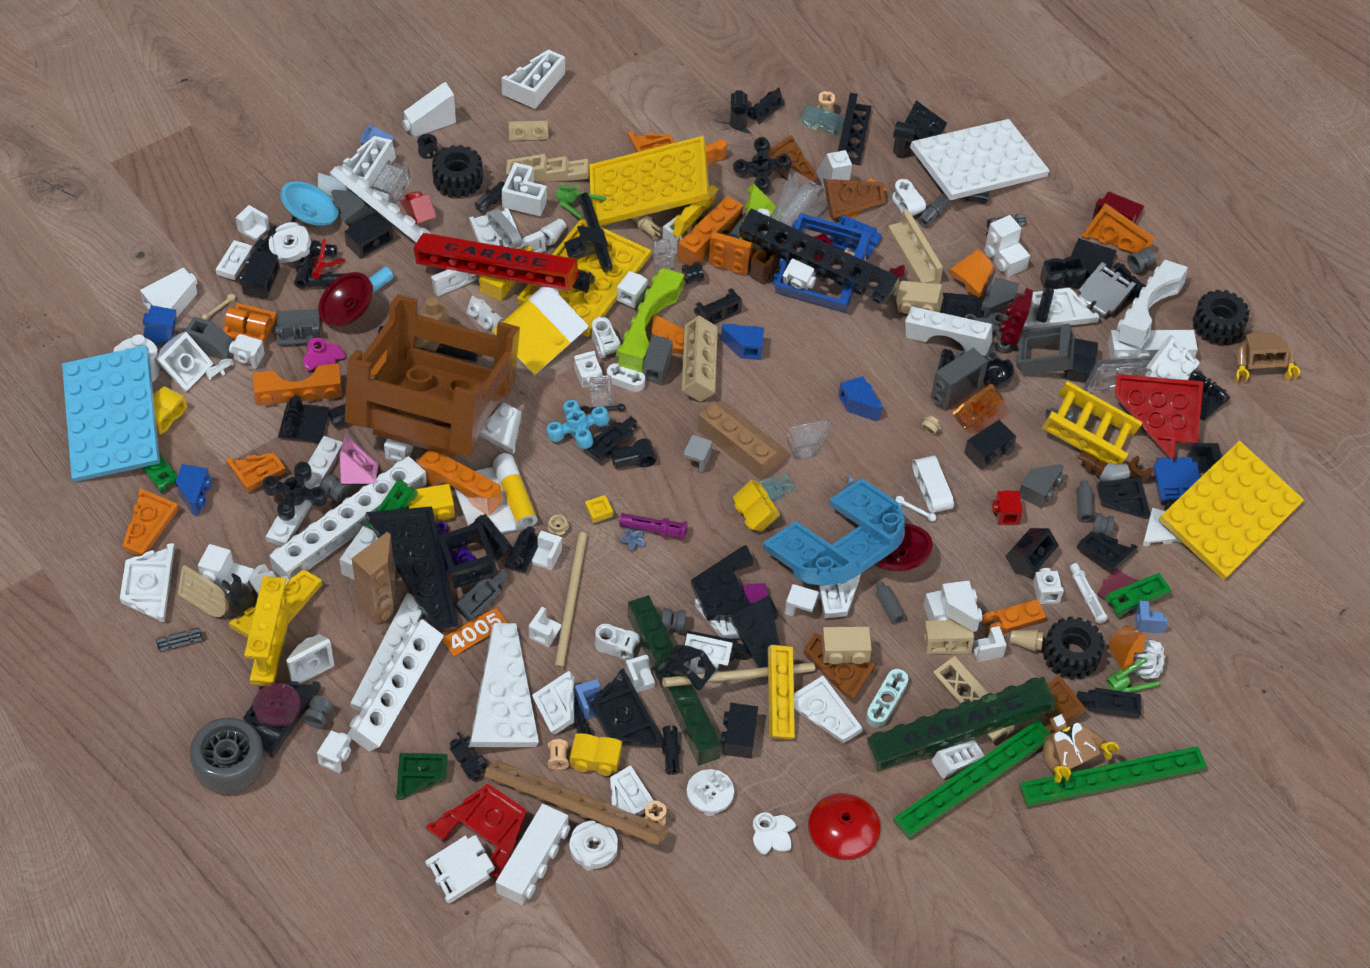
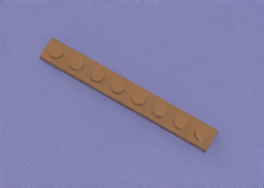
M496 760L486 768L485 776L491 778L495 783L509 785L518 792L529 793L538 800L549 801L556 804L558 808L569 809L578 813L583 818L594 819L603 826L614 827L626 835L639 837L648 844L658 845L667 837L668 827L499 760Z

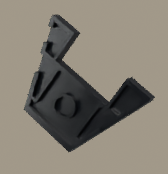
M747 545L740 547L691 579V587L707 621L729 620L730 616L753 604L748 603L734 573L736 570L750 567L754 564ZM770 598L775 620L778 619L779 613L772 598Z

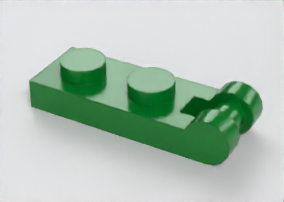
M159 452L160 464L142 467V469L161 493L166 490L167 486L171 484L176 485L177 474Z
M398 480L376 511L406 509L408 504L416 499L418 492L413 487H408V484L403 480ZM368 523L366 525V528L372 530L371 526Z
M1156 573L1109 593L1105 600L1109 605L1113 606L1115 615L1121 617L1128 611L1136 609L1139 601H1149L1150 603L1169 595L1171 588L1162 575ZM1124 598L1126 602L1121 603L1119 600Z

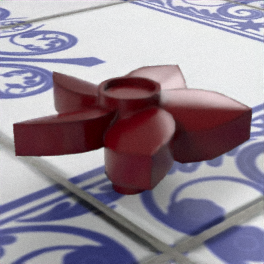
M900 265L896 269L890 268L889 271L899 276L900 281V277L905 275V265Z

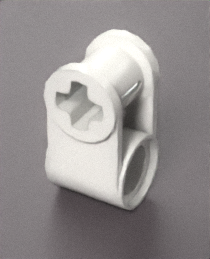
M906 179L898 180L895 183L896 191L893 193L892 200L901 213L909 210L911 215L914 216L925 212V201L912 183Z
M598 317L593 320L591 337L599 357L605 358V355L617 351L620 341L607 318Z
M601 624L596 629L594 645L599 652L626 661L633 659V651L640 642V636L630 630H624L610 624Z

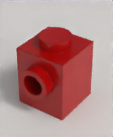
M1004 490L997 492L996 500H992V512L996 513L998 525H1020L1023 514L1020 491Z

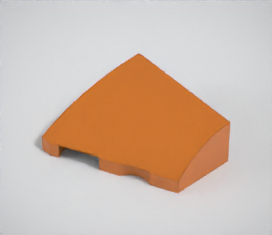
M977 249L950 269V276L963 282L966 291L980 298L983 294L982 289L984 285H987L988 277L991 276L994 268L989 258Z
M1123 626L1116 631L1109 643V648L1122 672L1133 665L1134 653L1143 652L1145 632H1138L1137 629H1133L1130 626Z

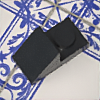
M577 226L580 236L564 242L568 258L577 260L609 246L603 229L587 226Z

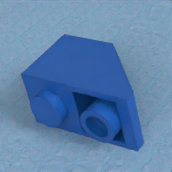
M151 305L149 313H145L143 317V325H145L144 338L152 341L155 346L171 340L177 323L176 310Z
M722 324L721 341L739 358L761 360L764 327Z
M864 376L840 383L839 398L847 412L873 421L880 420L881 411L883 410L880 399L875 397L872 385L867 383Z
M182 464L176 479L178 494L193 516H198L201 508L205 507L207 490H211L212 478L209 476L208 468Z

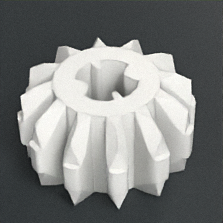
M1145 640L1143 652L1134 653L1133 664L1142 658L1147 659L1145 663L1133 671L1136 673V676L1152 679L1158 678L1160 673L1163 672L1164 658L1166 656L1164 655V647L1161 646L1160 642Z

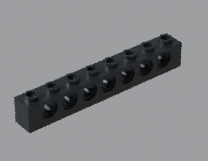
M752 208L739 228L740 237L743 240L760 246L766 252L776 253L785 261L795 259L814 268V272L819 277H827L841 287L851 288L854 293L866 295L877 304L883 303L888 305L899 285V276ZM760 231L768 232L765 235L758 234ZM779 239L786 240L784 243H777L776 241ZM796 248L804 249L802 252L795 251ZM816 256H820V257H822L823 259L817 261V260H814L813 258L816 257ZM840 265L841 268L833 269L832 266ZM853 273H857L860 276L857 278H853L850 275ZM876 282L878 283V285L872 287L869 285V283Z

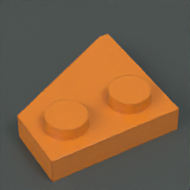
M633 131L628 132V139L635 152L675 143L670 134L657 135L655 133H646V136L634 135Z
M275 453L263 454L261 456L249 455L243 460H233V457L226 459L228 467L247 493L262 486L265 477L270 475L279 477L286 473L285 466Z

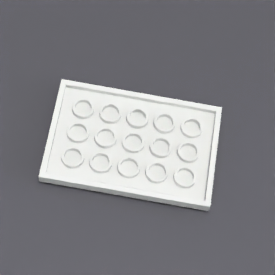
M1009 119L915 140L910 145L912 151L949 200L1047 177L1050 172Z

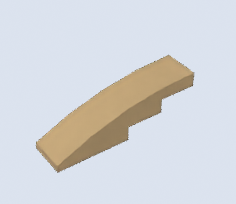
M545 154L507 160V177L514 163L534 167V181L589 179L590 162L588 159L568 161L567 156L547 159Z

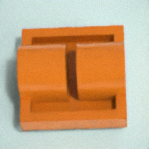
M712 232L710 237L709 265L748 275L755 245L752 242Z
M237 303L235 308H228L223 331L234 341L239 334L262 340L264 345L277 319L276 312Z

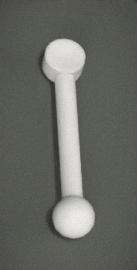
M902 496L896 497L895 500L900 506L904 505L926 516L931 522L936 520L934 513L929 514L904 501Z

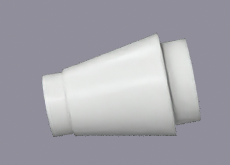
M557 219L540 229L544 234L545 245L549 246L557 242L566 228V224L562 219Z

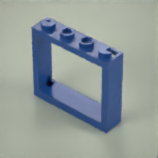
M800 213L798 220H795L792 225L793 228L802 232L804 229L858 243L854 256L862 260L865 259L871 242V232ZM780 259L779 267L781 269L779 274H775L773 281L775 293L843 313L847 312L853 294L851 288L844 286L840 299L786 285L783 283V274L791 260L785 261ZM853 273L850 276L853 278L859 277V274Z

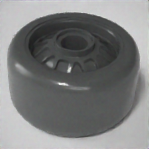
M221 718L209 722L197 732L190 746V760L196 778L205 788L216 793L232 794L245 790L259 778L264 768L265 753L259 733L252 725L237 718Z

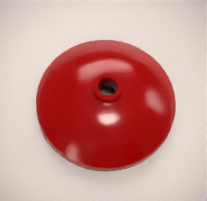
M838 793L821 799L814 806L809 816L808 831L814 845L825 855L839 860H853L866 855L874 848L880 835V820L875 809L866 800L853 794ZM842 817H848L850 820L845 821Z

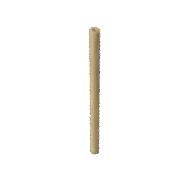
M584 532L578 533L554 666L558 670H562L565 663L587 534Z
M814 663L793 664V674L815 671ZM768 667L715 672L707 683L767 677ZM696 674L699 678L705 676V674ZM687 676L666 677L662 679L664 687L692 684Z

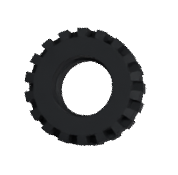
M451 145L449 148H442V151H438L436 156L433 157V183L437 191H441V194H447L451 198L453 196L461 198V196L468 197L470 193L474 194L476 189H480L483 183L481 156L477 154L476 150H471V147Z
M1215 290V292L1209 291L1207 295L1204 294L1199 300L1193 317V327L1196 329V333L1202 335L1201 338L1203 340H1209L1211 344L1217 343V345H1222L1225 343L1229 345L1231 342H1237L1238 338L1242 337L1249 319L1250 310L1247 303H1243L1244 299L1237 297V294L1234 292L1231 294L1227 290H1224V292L1220 290Z
M1072 616L1068 617L1067 620L1064 618L1059 619L1058 623L1055 622L1051 629H1049L1043 647V658L1047 660L1046 665L1052 667V672L1055 674L1057 672L1060 673L1062 678L1069 676L1070 680H1075V677L1083 679L1085 675L1090 676L1097 669L1105 646V642L1102 640V633H1098L1099 628L1096 625L1092 626V622L1089 620L1086 622L1082 621L1081 617L1073 619ZM1064 644L1077 645L1084 652H1072Z

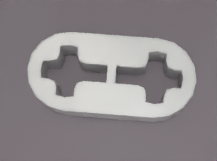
M618 363L611 364L607 368V380L611 384L633 392H639L645 387V375L643 373L620 367Z

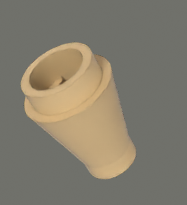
M1012 630L1010 644H1016L1034 652L1037 650L1042 651L1045 633L1040 632V630Z

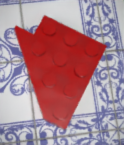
M1117 374L1114 397L1131 416L1142 422V429L1168 458H1172L1174 461L1175 443L1190 445L1198 443L1203 381Z

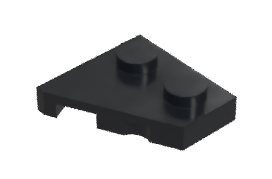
M1140 477L1098 482L1096 487L1101 506L1143 519L1149 518L1150 512Z

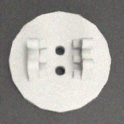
M707 769L701 770L692 776L688 782L686 794L694 808L707 816H713L715 813L725 810L731 804L734 798V787L726 774L719 770Z

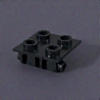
M917 100L905 120V123L917 125L915 136L918 139L941 135L947 124L946 121Z
M1194 370L1190 375V380L1203 381L1200 419L1205 421L1226 403L1230 396L1226 393L1227 390L1216 385V382L1211 383V378L1206 380L1207 377L1201 371L1197 372Z
M293 396L287 402L278 438L320 442L330 407L303 404L299 396Z

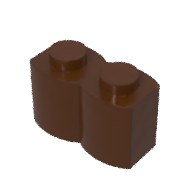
M779 239V240H777L776 242H777V243H784V242H786V241H784V240H782V239ZM761 248L758 249L751 259L750 277L761 283L767 281L772 276L773 270L779 268L781 258L776 253L766 252Z

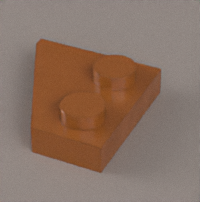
M1060 675L1041 688L1042 699L1044 700L1043 711L1047 723L1045 728L1050 733L1055 732L1049 720L1050 718L1062 714L1068 725L1087 711Z

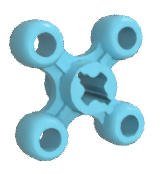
M568 400L563 405L567 422L564 424L552 422L547 426L546 432L552 442H559L564 438L565 434L571 433L579 448L588 449L593 444V437L589 426L593 424L598 427L607 425L609 414L605 407L599 406L594 408L590 415L586 416L581 411L580 405L576 400Z

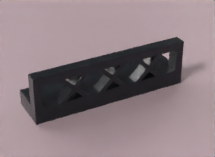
M850 93L838 152L846 150L848 154L853 151L858 157H849L852 164L860 165L872 106L857 104L858 94ZM855 110L866 112V114L859 117ZM859 123L863 128L856 131L853 126ZM856 137L860 142L853 144L850 140Z

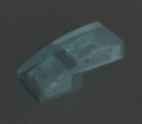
M805 106L799 121L814 130L820 126L830 133L837 135L844 117L822 108Z

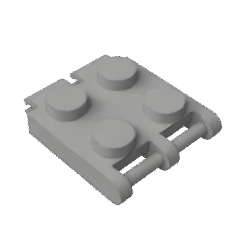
M1102 262L1082 285L1078 294L1079 298L1087 303L1088 308L1095 304L1093 311L1105 318L1108 314L1113 315L1134 290L1136 283L1124 279L1119 272H1113ZM1103 270L1112 275L1113 277H1110L1109 275L1104 273ZM1118 280L1128 285V287L1118 282Z

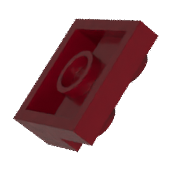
M1026 288L1023 295L1015 296L1013 304H1008L1005 312L1007 319H1002L998 330L1002 332L1000 341L1016 346L1030 312L1034 290Z

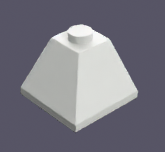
M187 332L174 335L161 348L157 357L160 365L184 392H187L206 370L214 364Z
M318 634L298 644L286 660L290 681H298L301 684L334 667L331 642L328 638Z

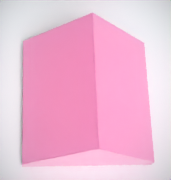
M346 435L340 452L341 484H373L376 481L379 463Z

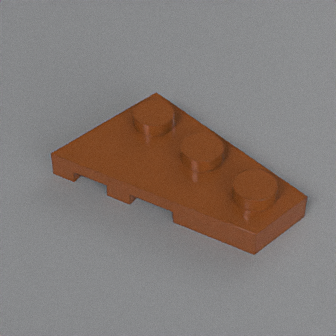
M790 135L770 148L767 155L769 158L775 159L780 154H787L792 160L791 169L786 172H782L779 169L776 170L801 191L805 192L818 183V176L809 161H806L803 157L800 147L796 146L793 136Z
M823 178L831 218L886 202L883 183Z
M815 633L804 648L803 654L853 703L874 671L875 664L870 661L862 664L823 663L822 636Z

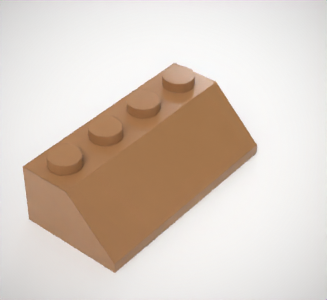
M712 403L699 414L698 431L760 480L790 455L789 451L726 403Z
M386 532L352 558L359 609L376 625L388 620L392 613H394L397 585L391 534Z

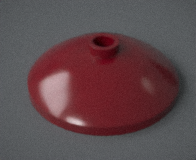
M350 272L334 280L326 288L319 301L318 313L321 320L328 326L342 327L359 319L368 309L372 300L373 284L371 280L360 272Z
M905 523V536L902 543L896 550L874 565L892 572H904L915 569L930 558L933 552L932 538L923 528Z

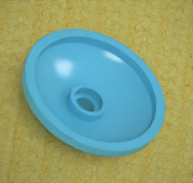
M293 181L286 183L280 192V198L286 210L301 222L313 226H326L334 223L338 217L339 211L334 206L333 199L322 189L312 184Z

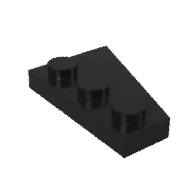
M769 595L729 617L730 622L757 668L768 667V647L770 645L780 646Z

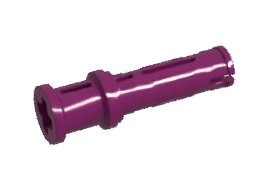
M621 513L619 527L660 533V536L663 538L670 536L680 538L681 541H685L688 528L687 521L680 523L670 521L669 518L657 520Z

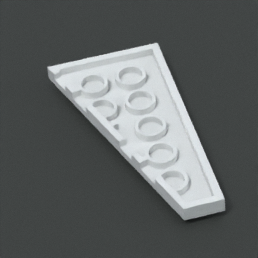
M494 623L491 629L488 654L484 665V675L481 681L469 747H536L539 743L516 623Z

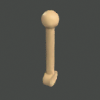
M229 294L224 302L209 313L203 314L201 319L208 321L210 316L229 302H235V295Z

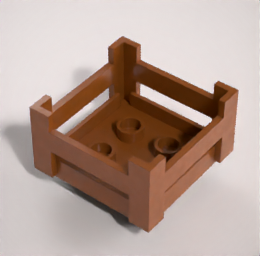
M397 294L389 306V320L363 355V351L356 349L348 360L345 422L373 429V435L453 457H456L458 453L470 457L478 445V434L502 396L507 398L514 387L520 327L499 322L496 336L417 315L418 299ZM415 337L493 357V369L416 349ZM387 350L386 362L375 377L371 379V370Z

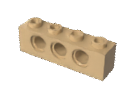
M697 316L685 325L682 392L699 402L715 393L718 327L701 316Z

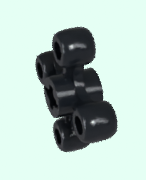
M759 137L754 141V148L757 154L752 158V161L746 162L743 159H738L733 164V170L739 177H744L749 172L756 173L758 177L754 184L766 194L771 190V182L768 177L772 174L773 170L789 171L792 167V160L787 154H780L775 159L769 158L767 153L771 148L767 138Z
M306 462L297 463L294 467L295 476L286 479L284 483L272 475L265 477L262 482L263 491L266 495L275 496L279 493L285 497V500L281 501L277 506L278 517L283 521L293 519L295 516V506L301 505L305 500L310 501L315 507H322L327 502V494L322 487L317 486L312 489L305 487V482L309 481L312 477L311 466Z

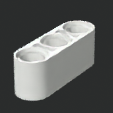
M936 456L914 459L912 461L913 472L930 513L953 509V496Z

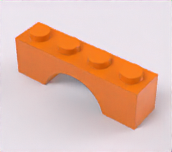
M727 195L678 242L677 259L687 265H693L697 261L700 262L706 256L710 247L712 232L721 233L726 230L730 233L742 217L744 205Z
M339 363L319 365L310 377L295 382L280 378L274 370L252 372L256 406L287 403L293 396H299L301 401L343 397Z
M428 450L417 461V464L426 471L427 483L433 486H438L441 483L452 485L468 499L471 506L488 516L503 502L500 484L442 453Z

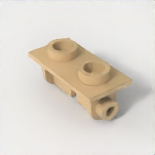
M548 120L508 122L509 141L548 140Z

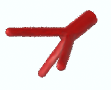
M326 239L322 240L319 261L316 258L313 260L316 267L312 277L315 279L321 276L324 268L345 262L344 258L328 263L323 261Z

